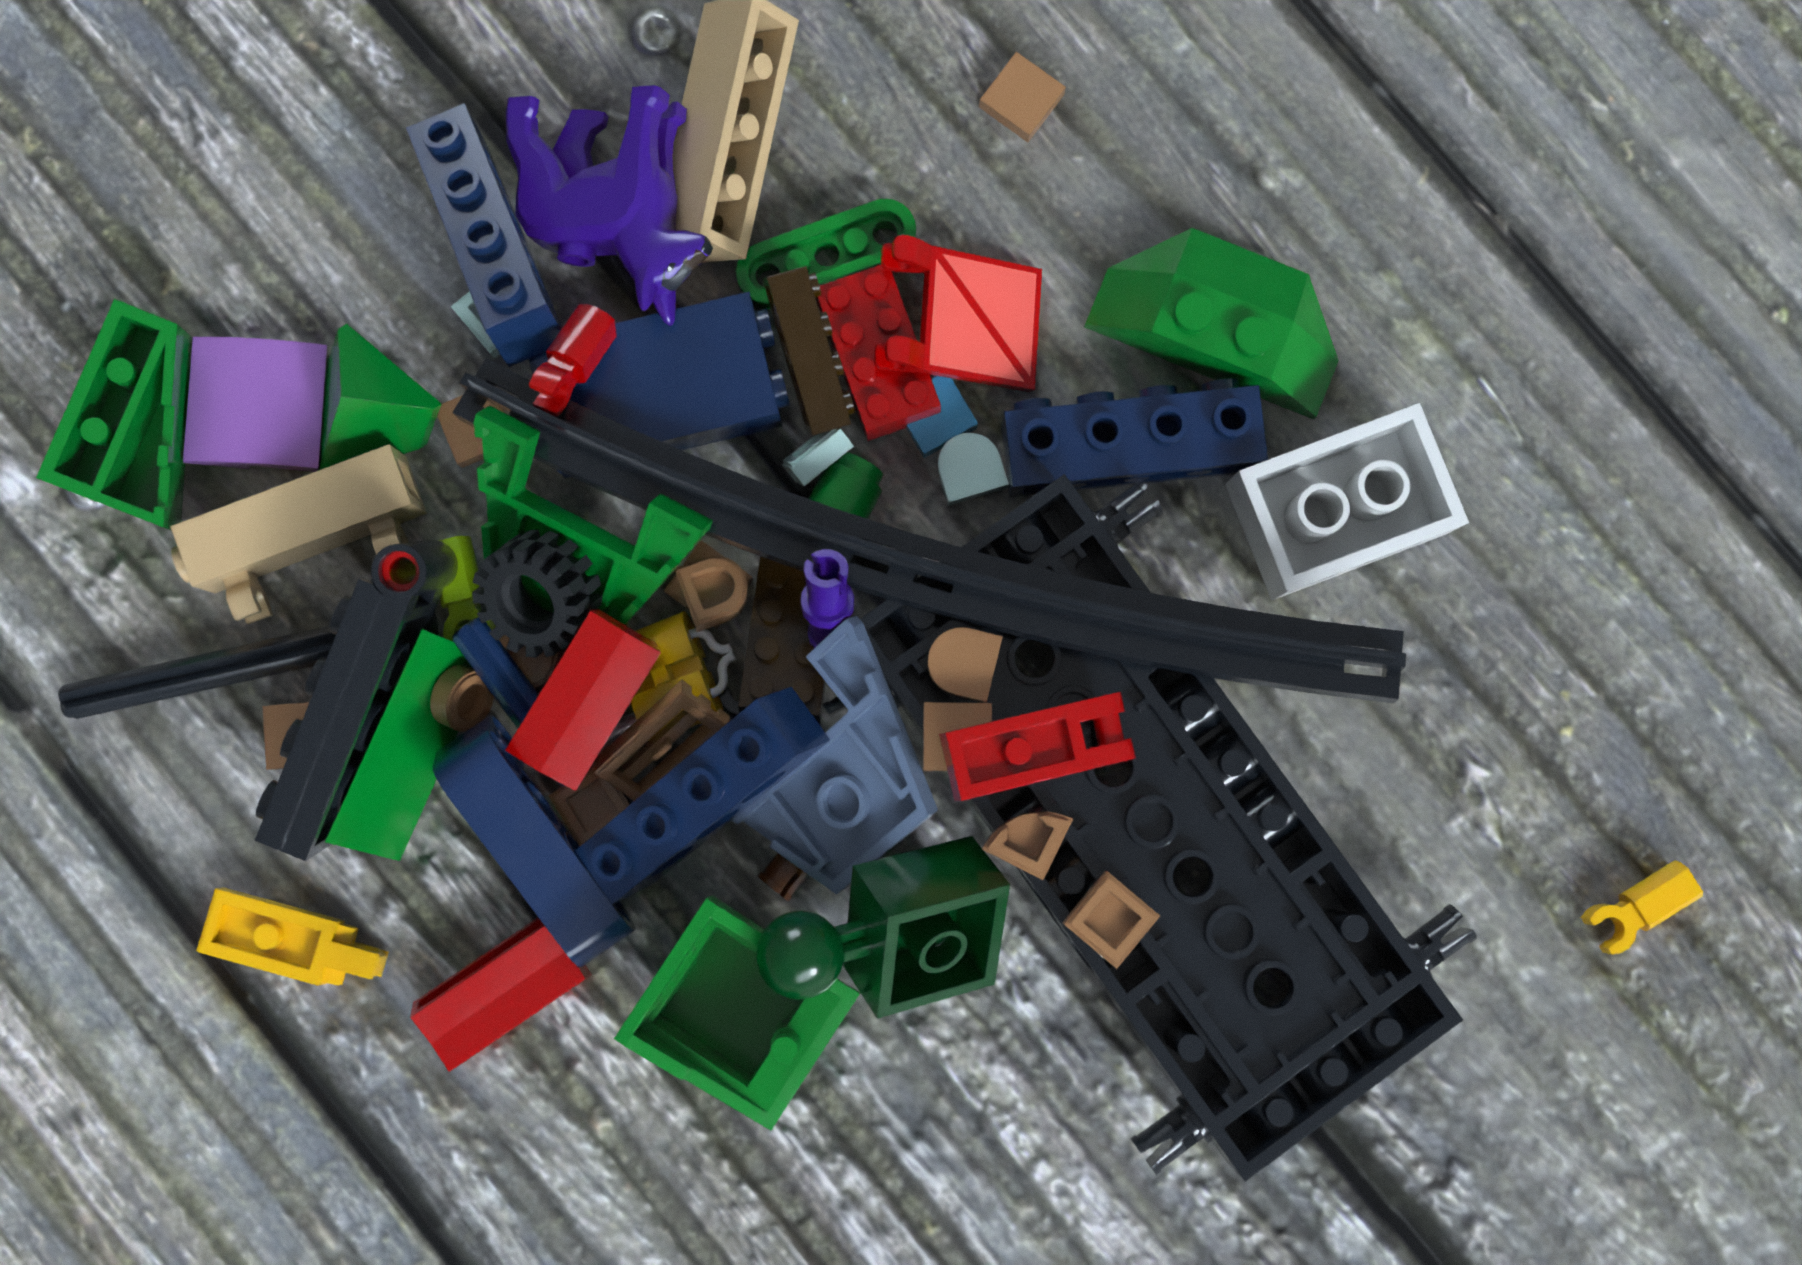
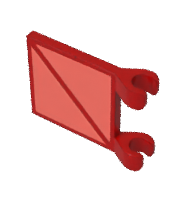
M903 234L895 237L893 243H885L882 246L881 266L885 270L924 273L920 342L908 337L895 335L889 337L886 343H877L874 350V365L878 369L919 372L1025 392L1035 390L1042 269L932 246L919 238Z

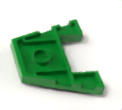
M490 405L475 415L474 434L475 437L482 438L484 463L477 467L478 490L486 494L488 522L481 526L483 560L516 535L521 534L522 536L529 530H539L540 537L548 531L558 533V546H561L567 540H571L578 546L572 555L578 561L587 555L593 563L585 570L587 576L597 574L599 576L601 585L592 592L602 595V605L598 609L626 626L711 528L712 519L663 494H659L648 505L636 545L634 546L525 488L540 435L539 430ZM521 575L524 590L529 598L540 608L554 612L552 600L544 587L536 580Z

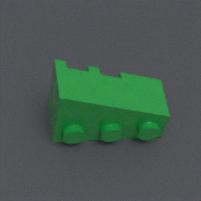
M114 299L36 478L168 530H171L170 526L180 523L182 521L185 477L183 454L193 337L174 322Z

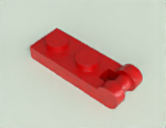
M1121 692L1105 694L940 733V741L954 801H964L1136 758L1132 738H1124L1119 713L1125 711ZM1092 720L1098 745L1086 748L1080 722Z

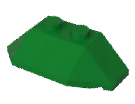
M1190 228L1109 267L1084 325V328L1211 379H1238L1240 387L1259 385L1261 399L1313 420L1318 415L1339 361L1309 274L1195 228Z

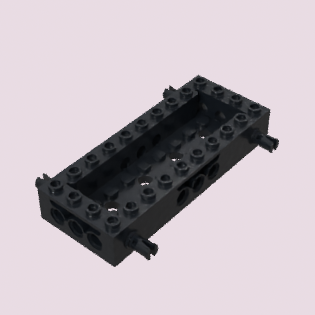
M1063 474L962 547L1075 577L1151 593L1120 551L1117 544L1153 518H1158L1162 515L1163 509L1157 500L1131 514L1126 512L1148 488L1143 481L1137 480L1133 483L1132 487L1098 511L1093 512L1066 475ZM919 576L914 581L949 593L953 589V584L925 576ZM890 600L884 601L860 618L865 626L897 708L902 707L922 736L924 702L982 703L950 695L942 691L933 682L929 674L928 655L932 644L942 633L953 628H971L1003 636L986 702L992 703V721L1105 694L1121 692L1125 709L1124 712L1119 713L1124 738H1132L1136 758L1129 760L1130 773L1121 785L1116 787L1104 785L1097 779L1094 769L968 799V801L991 833L1009 819L1030 812H1053L1073 819L1044 880L1018 867L1016 868L1179 1095L1176 1098L1178 1106L1137 1136L1135 1134L1130 1138L1140 1153L1162 1143L1146 1159L1156 1175L1161 1172V1169L1204 1138L1207 1143L1213 1142L1225 1161L1246 1182L1463 1021L1462 1017L1433 979L1431 970L1466 944L1477 939L1475 931L1461 927L1445 935L1463 917L1453 905L1448 904L1443 908V911L1406 938L1402 937L1214 678L1136 664L1047 643L1044 644L1051 651L1053 658L1051 669L1042 677L1032 678L1021 673L1015 663V652L1018 646L1031 639L976 626ZM837 696L831 701H826L822 704L830 716L846 709ZM1093 721L1080 722L1086 748L1098 745ZM1194 856L1202 860L1206 865L1209 880L1202 892L1194 896H1185L1175 887L1173 872L1176 865L1182 859ZM1104 871H1108L1160 915L1158 920L1117 969L1062 923ZM1267 968H1279L1285 974L1288 981V991L1285 998L1273 1006L1261 1005L1253 991L1255 978L1261 971Z

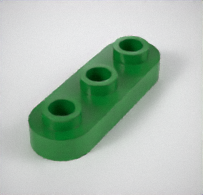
M877 199L756 243L748 248L746 259L738 260L736 278L741 293L750 292L754 306L761 309H771L765 288L758 283L759 276L765 271H775L779 274L806 266L808 274L815 272L819 285H823L881 265V248L883 245L875 241L873 238L874 234L878 230L886 228L892 230L896 236L903 234L916 237L915 219L911 211L902 203L893 199ZM823 250H833L839 256L837 262L831 266H822L815 259L818 253Z

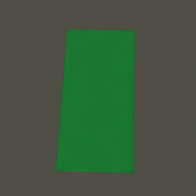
M424 629L421 630L325 843L396 861L401 860L437 780L432 768L436 751L454 740L458 731L437 722L430 708L433 688L446 670L459 664L472 667L453 641Z

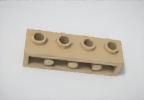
M716 0L704 3L682 99V105L687 108L686 122L677 128L673 143V173L677 194L675 227L676 231L686 230L707 236L713 246L711 255L702 263L746 259L799 22L798 19L767 0Z

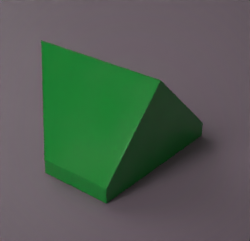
M348 324L343 325L337 330L325 371L319 466L317 471L388 444L402 454L421 449L428 443L442 403Z

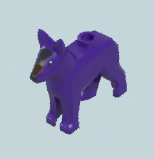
M659 86L632 87L628 123L618 158L593 166L591 149L596 135L607 128L609 116L605 112L572 109L552 150L539 136L538 118L536 115L540 100L533 96L509 97L506 106V142L517 166L518 183L515 216L526 235L542 248L556 252L559 261L572 266L590 267L595 265L596 256L618 255L623 266L635 281L637 301L641 310L646 311L653 302L664 323L672 326L676 315V289L700 263L711 255L713 246L707 236L686 230L676 231L675 227L677 194L673 173V143L677 128L686 122L687 108L678 101L672 102L669 105L670 95Z

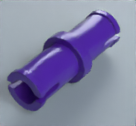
M830 549L815 551L811 554L813 563L808 559L804 563L806 586L801 593V610L805 619L809 622L808 639L814 648L844 620L850 618L854 611V594L851 587L847 584L849 571L847 560L841 553Z

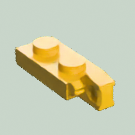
M225 887L215 888L196 950L198 953L317 986L327 983L338 986L343 985L346 973L366 979H373L374 976L382 977L389 951L355 942L359 928L344 924V920Z

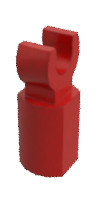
M579 304L547 349L548 362L542 363L537 368L529 382L531 389L540 392L533 402L534 407L558 417L567 406L576 383H586L617 336L615 319L607 312L588 304Z

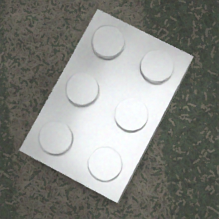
M1420 403L1242 469L1225 484L1271 600L1444 536L1469 523Z

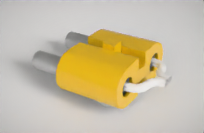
M681 612L636 630L639 634L657 643L661 654L631 701L634 712L621 717L606 741L605 746H610L681 679L692 686V694L695 697L702 694L711 701V709L715 712L719 709L723 710L719 695L724 692L728 684L727 666L736 660L731 645L729 643L725 645L717 643L712 633L706 629L697 632L686 612ZM699 637L703 638L709 648L715 653L726 654L718 664L719 681L717 685L712 673L706 669L703 660L706 656ZM697 720L691 727L699 725L701 722Z

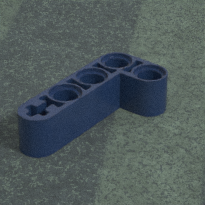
M489 715L436 751L432 766L434 775L448 798L572 962L581 968L634 932L636 929L621 901L611 904L576 854L575 850L580 845L524 771V762L505 751L512 737L495 716Z

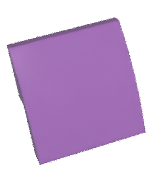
M193 337L183 463L250 469V466L316 472L319 466L327 345L260 338Z

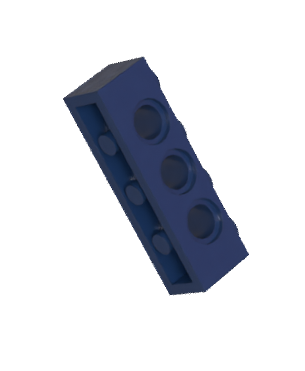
M465 103L406 127L486 333L508 367L546 352L561 331L562 326L520 223L515 216V211L491 152Z
M792 687L760 697L576 849L575 852L611 904H614L655 883L826 745L830 739Z

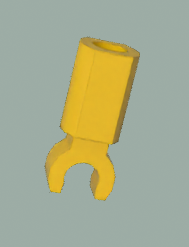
M1674 860L1619 894V902L1615 905H1593L1585 910L1580 918L1584 924L1593 926L1601 923L1606 918H1610L1615 926V932L1609 940L1600 944L1599 948L1602 953L1619 954L1631 947L1635 941L1637 930L1648 931L1703 897V890L1689 868L1681 862Z

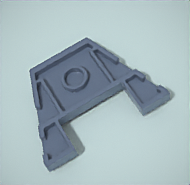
M858 616L844 620L806 656L845 705L848 712L825 732L830 739L826 745L732 820L736 824L746 823L772 842L770 848L835 894L840 893L851 885L853 865L883 858L938 811L865 626Z

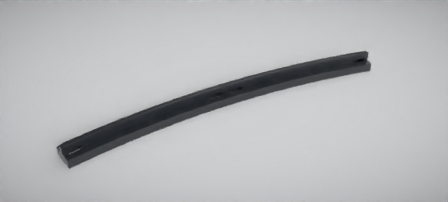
M488 358L484 360L475 376L465 372L459 382L466 391L452 413L460 421L474 427L476 413L483 410L485 402L489 401L507 410L513 418L540 431L533 456L534 459L646 511L649 503L659 494H663L712 519L711 528L705 535L803 572L804 563L807 559L813 563L811 554L815 551L822 549L837 551L847 560L849 566L847 584L853 589L976 626L1136 664L1312 694L1395 703L1399 699L1401 671L1406 666V653H1402L1404 631L1323 622L1230 608L1084 579L987 555L866 519L762 483L649 437L569 400L563 412L558 417H555L533 406V402L540 392L529 387L530 380ZM497 385V386H499V387H501V388L507 390L508 392H510V393H512V394L518 396L519 399L516 398V397H514V396H512V395H510V394H508L507 392H505V391H503V390H501V389L495 387V386ZM853 555L888 565L887 574L851 563ZM918 575L953 584V589L949 593L914 581ZM1352 664L1382 668V677L1344 673V665Z

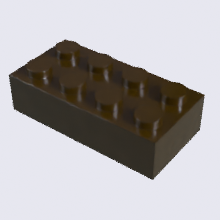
M804 266L762 278L806 431L811 435H817L850 425L849 415L855 413L849 390L845 391L840 386L838 376L844 374L843 366L838 352L830 351L827 337L832 336L833 333L827 313L819 312L816 297L821 296L816 273L808 274L807 267Z
M761 556L738 704L739 713L760 697L792 687L819 725H821L826 682L806 658L814 647L808 639L809 622L805 619L801 610V593L806 586L804 572Z

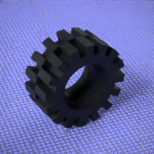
M529 530L522 536L521 534L516 535L485 558L480 564L482 568L475 573L472 582L480 586L472 592L473 603H485V607L477 613L481 623L492 620L496 627L489 634L496 641L504 635L509 637L510 640L506 648L515 653L526 645V657L537 658L543 652L546 657L555 655L561 649L564 650L575 637L590 610H596L602 605V595L592 593L601 585L598 574L587 576L585 570L593 564L591 560L585 555L578 561L572 555L578 546L571 540H567L564 544L558 546L559 534L551 531L546 532L541 537L539 530ZM521 575L536 580L544 587L552 600L554 612L540 608L529 598L524 590Z

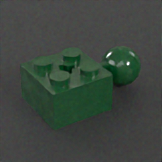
M973 836L853 865L847 923L833 926L823 916L810 911H791L780 915L766 926L759 938L756 950L758 970L765 983L776 993L790 999H809L829 989L838 978L843 966L877 1019L995 985L1010 883L985 851L981 849V846Z

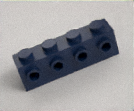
M1230 378L1206 382L1201 385L1202 391L1177 394V387L1174 385H1159L1140 390L1139 398L1115 400L1113 392L1101 391L1080 395L1076 398L1077 404L1052 406V401L1049 398H1032L1014 403V410L1004 411L1001 422L1006 475L1009 483V498L1035 495L1063 474L1066 475L1078 491L1133 485L1137 480H1141L1146 484L1233 475L1242 469L1268 460L1259 385L1240 387L1238 379Z

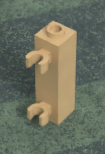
M388 444L170 526L177 546L171 549V555L177 572L185 582H190L192 587L214 594L226 590L227 603L234 620L245 619L246 624H251L273 615L269 600L259 584L258 577L371 535L376 555L389 545L409 543L402 530L401 523L425 515L427 512L407 457Z

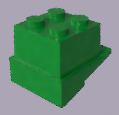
M712 895L705 899L614 1037V1040L680 1080L688 1081L771 1131L858 998L860 992L837 978L829 989L809 999H790L776 993L761 977L756 962L757 944L764 929Z

